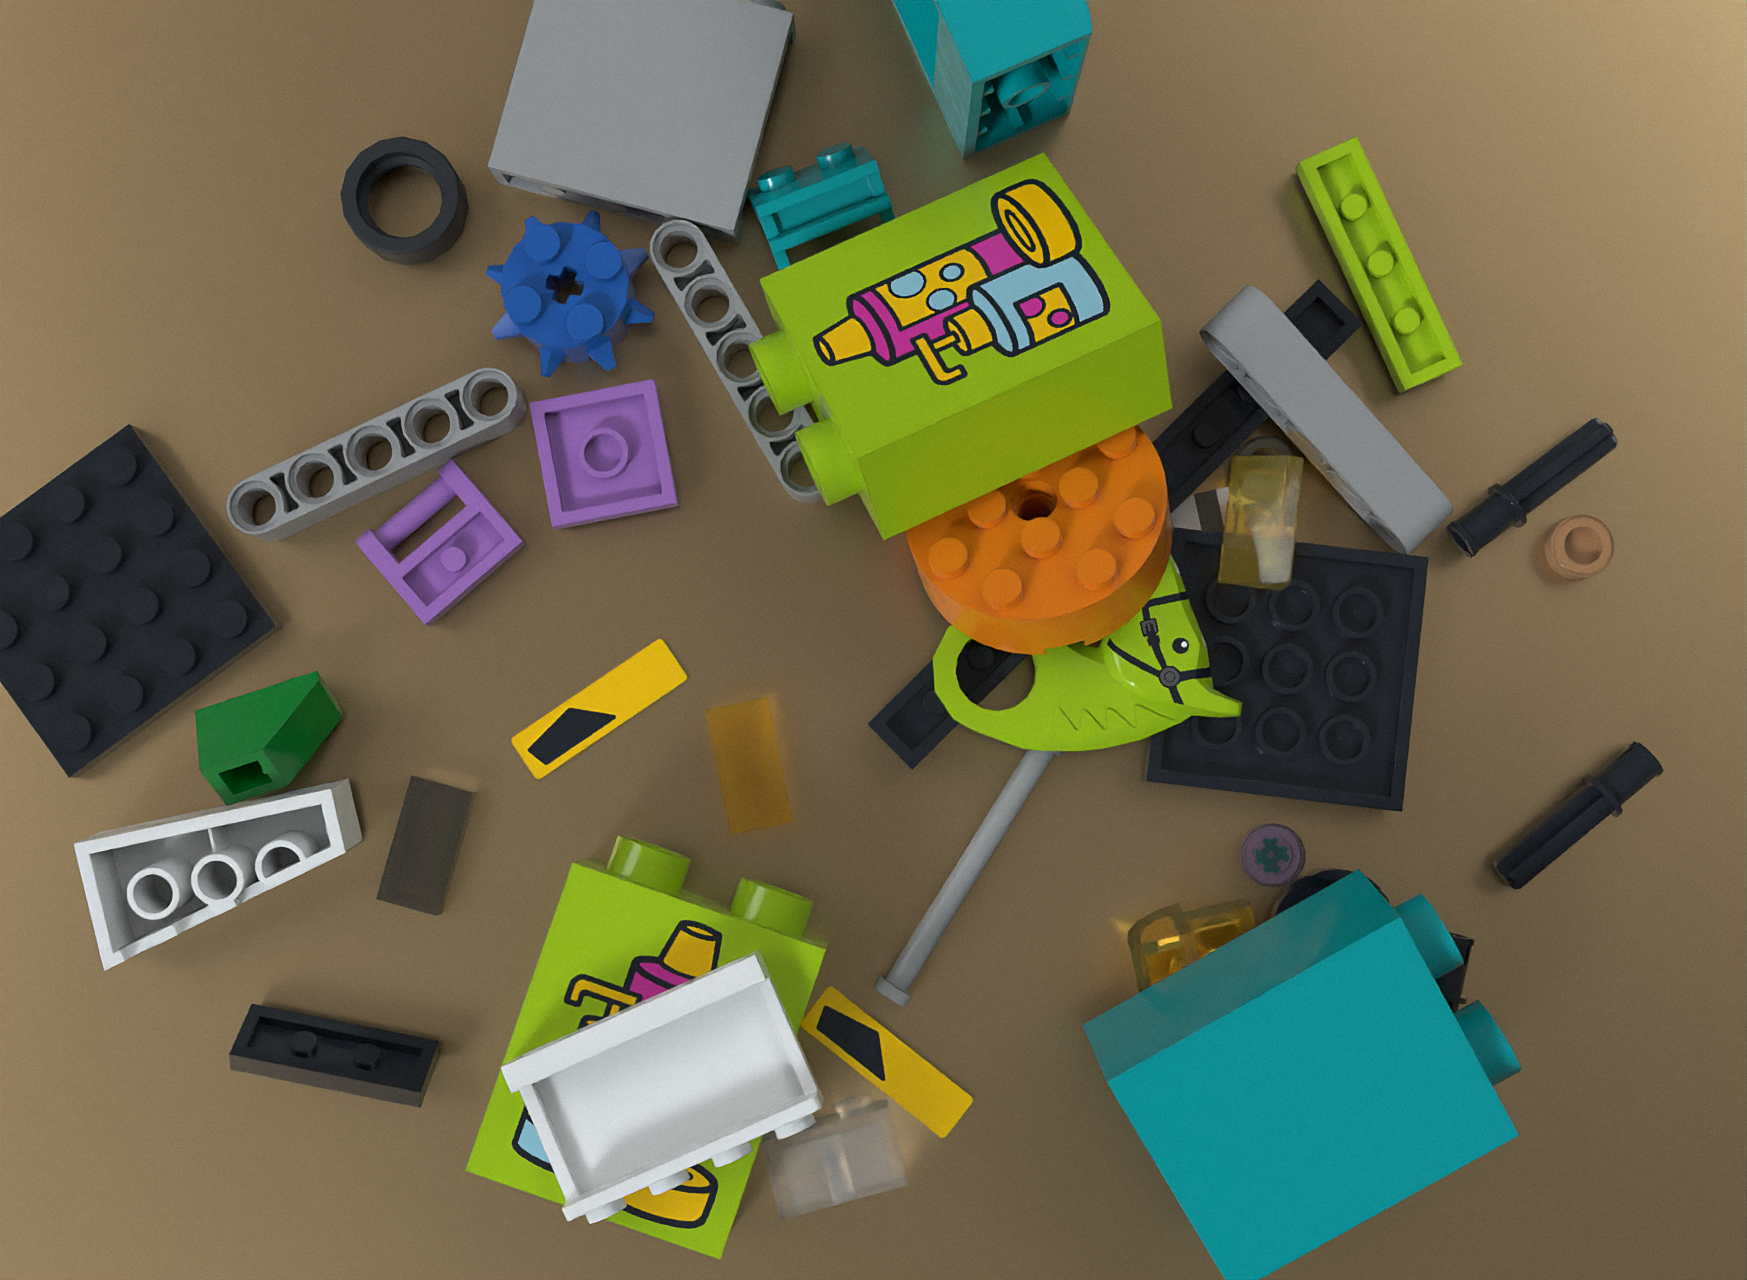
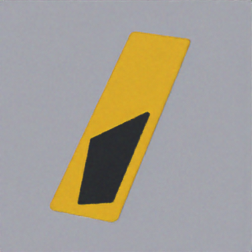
M657 639L513 736L511 742L536 779H541L685 682L687 675L662 639Z
M832 986L827 987L802 1019L801 1027L941 1138H945L973 1102V1098Z

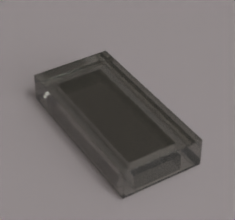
M411 775L377 893V900L435 916L442 915L477 792Z

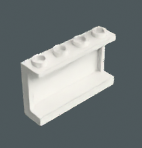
M759 950L517 1056L500 1067L511 1093L519 1090L565 1196L566 1203L562 1210L566 1220L570 1221L585 1214L589 1224L603 1220L627 1207L624 1196L648 1186L652 1195H658L679 1186L690 1179L687 1168L711 1158L715 1167H720L740 1159L753 1150L749 1142L750 1140L774 1130L777 1138L783 1139L810 1127L816 1122L812 1113L822 1108L824 1100Z

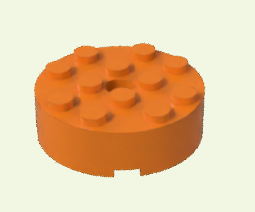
M1138 425L905 531L924 588L934 606L949 623L966 636L984 645L1002 651L1030 655L1046 654L1045 649L1066 646L1084 641L1085 646L1114 633L1128 623L1150 600L1159 586L1168 564L1172 544V525L1165 472L1154 445Z

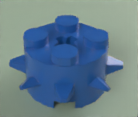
M590 210L581 224L556 222L548 225L542 224L534 216H531L525 220L526 232L522 240L514 246L504 265H489L486 270V275L501 285L503 305L506 309L505 314L491 332L496 340L526 337L533 347L540 351L541 375L550 378L562 361L583 363L589 361L590 357L607 372L616 368L613 345H618L624 340L632 323L653 322L655 316L653 311L637 301V292L632 278L647 261L649 255L645 248L617 250L615 245L601 233L600 213L594 210ZM577 283L582 291L581 295H570L566 304H563L558 296L562 288H568L570 284Z

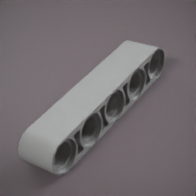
M672 220L663 223L655 230L650 240V254L665 285L784 489L792 498L802 503H815L824 500L816 485L801 487L790 478L793 464L800 458H803L795 432L814 424L803 405L793 410V419L784 430L769 432L759 425V416L762 410L773 402L758 370L750 376L737 377L728 371V362L734 353L742 349H749L748 344L762 338L763 335L700 229L686 220ZM681 242L690 243L698 248L694 261L688 266L674 268L666 264V255L675 244ZM710 296H721L729 301V309L726 315L716 322H704L697 317L699 304Z
M1246 285L1199 331L1201 339L1216 358L1368 526L1394 551L1399 554L1410 555L1453 512V506L1442 490L1284 313L1259 289L1252 285Z
M486 367L475 370L242 480L233 487L228 496L226 505L228 518L235 528L261 540L275 542L288 538L448 462L451 458H457L513 431L520 426L526 416L527 401L525 394L508 374L499 369ZM495 387L506 388L509 396L504 410L492 416L482 415L480 400L484 393ZM447 414L451 424L446 437L439 442L426 443L423 429L427 420L434 415ZM380 441H389L392 447V457L389 463L382 469L369 470L366 457L370 447ZM327 467L331 468L334 475L333 487L325 496L313 498L309 489L310 479L318 470ZM271 494L275 499V514L266 524L257 526L253 520V507L261 497Z

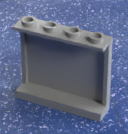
M534 0L488 163L489 170L497 182L502 185L659 226L672 220H686L696 225L705 238L738 246L744 226L742 211L788 42L794 43L796 36L794 14L785 11V6L776 0Z

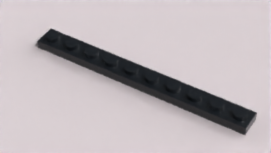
M1319 279L1284 312V315L1325 361L1364 324ZM1228 370L1224 371L1152 443L1160 457L1165 472L1170 514L1269 417ZM972 639L964 646L957 658L956 676L959 687L969 701L978 705L1029 654L998 650ZM933 660L867 724L912 770L959 724L952 719L935 693Z

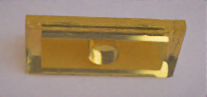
M1290 455L1232 457L1218 582L1274 590H1283L1290 584L1304 463L1303 457Z

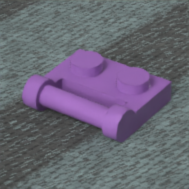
M453 458L437 470L441 475L378 530L374 531L369 528L355 540L363 553L421 621L428 626L435 623L526 545ZM458 495L466 507L400 562L392 550Z

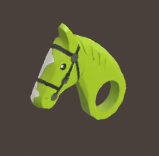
M1171 554L1160 584L1150 600L1128 623L1101 639L1098 647L1085 646V644L1077 642L1066 646L1045 649L1046 654L1032 655L1035 666L1034 685L1027 697L1015 707L1001 711L983 709L969 701L959 687L956 666L959 654L972 638L966 636L953 625L947 628L933 656L935 693L952 719L974 732L1021 749L1075 752L1105 749L1142 740L1179 724L1190 716L1239 717L1242 711L1243 702L1213 689L1207 646L1190 605L1179 569Z

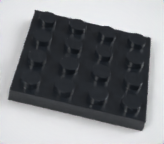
M128 424L0 517V682L69 778L80 777L283 628L145 437L133 425Z
M1174 527L1172 529L1170 554L1179 569L1190 605L1207 646L1213 689L1243 702L1241 716L1239 717L1190 716L1179 724L1149 736L1143 781L1402 812L1429 557Z

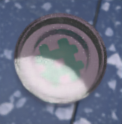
M1264 823L1253 827L1245 834L1239 846L1238 858L1243 872L1250 880L1262 886L1277 888L1290 884L1300 875L1305 865L1306 852L1301 838L1291 828L1276 823Z

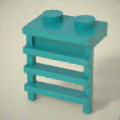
M850 142L831 146L815 155L816 164L795 172L791 165L770 170L756 179L759 186L748 190L749 201L755 216L762 225L778 270L791 265L785 251L786 249L878 213L882 224L895 219L892 210L893 206L884 188L877 161L862 145L854 149Z

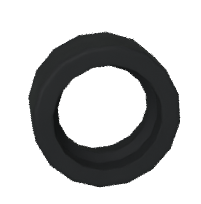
M403 136L379 140L361 151L346 170L340 193L344 218L355 236L382 259L404 265L430 262L450 250L464 231L469 210L465 185L446 156L425 141ZM413 166L422 168L432 175L439 185L442 198L439 215L430 227L415 236L402 238L389 235L377 227L370 215L368 201L371 190L383 175L393 169Z

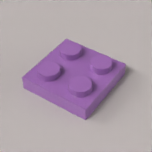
M654 379L529 403L551 524L554 529L557 530L680 506L657 383Z

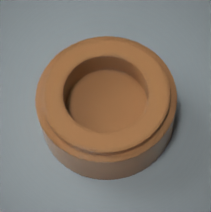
M1579 514L1557 522L1550 529L1545 539L1544 552L1547 562L1556 573L1568 579H1584L1599 574L1609 565L1614 553V540L1609 528L1601 520L1590 515Z

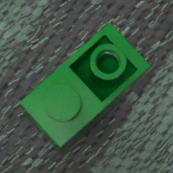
M317 670L196 710L199 770L226 806L286 787L343 718L342 708Z

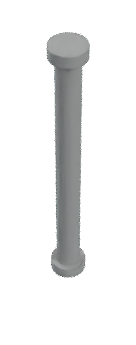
M1026 751L887 977L879 976L873 985L877 991L895 1003L906 1007L912 997L907 991L1053 756L1061 757L1064 751Z

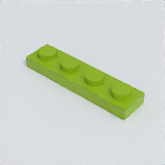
M1356 136L1300 161L1295 170L1399 394L1461 367L1463 363L1358 137Z

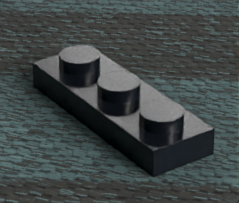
M251 1004L229 1053L230 1070L421 1108L439 1059V1041Z

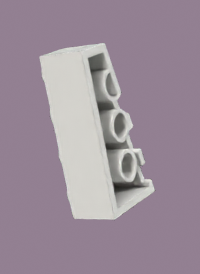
M349 779L241 801L229 806L223 805L106 830L75 843L76 857L104 971L346 853L363 839Z

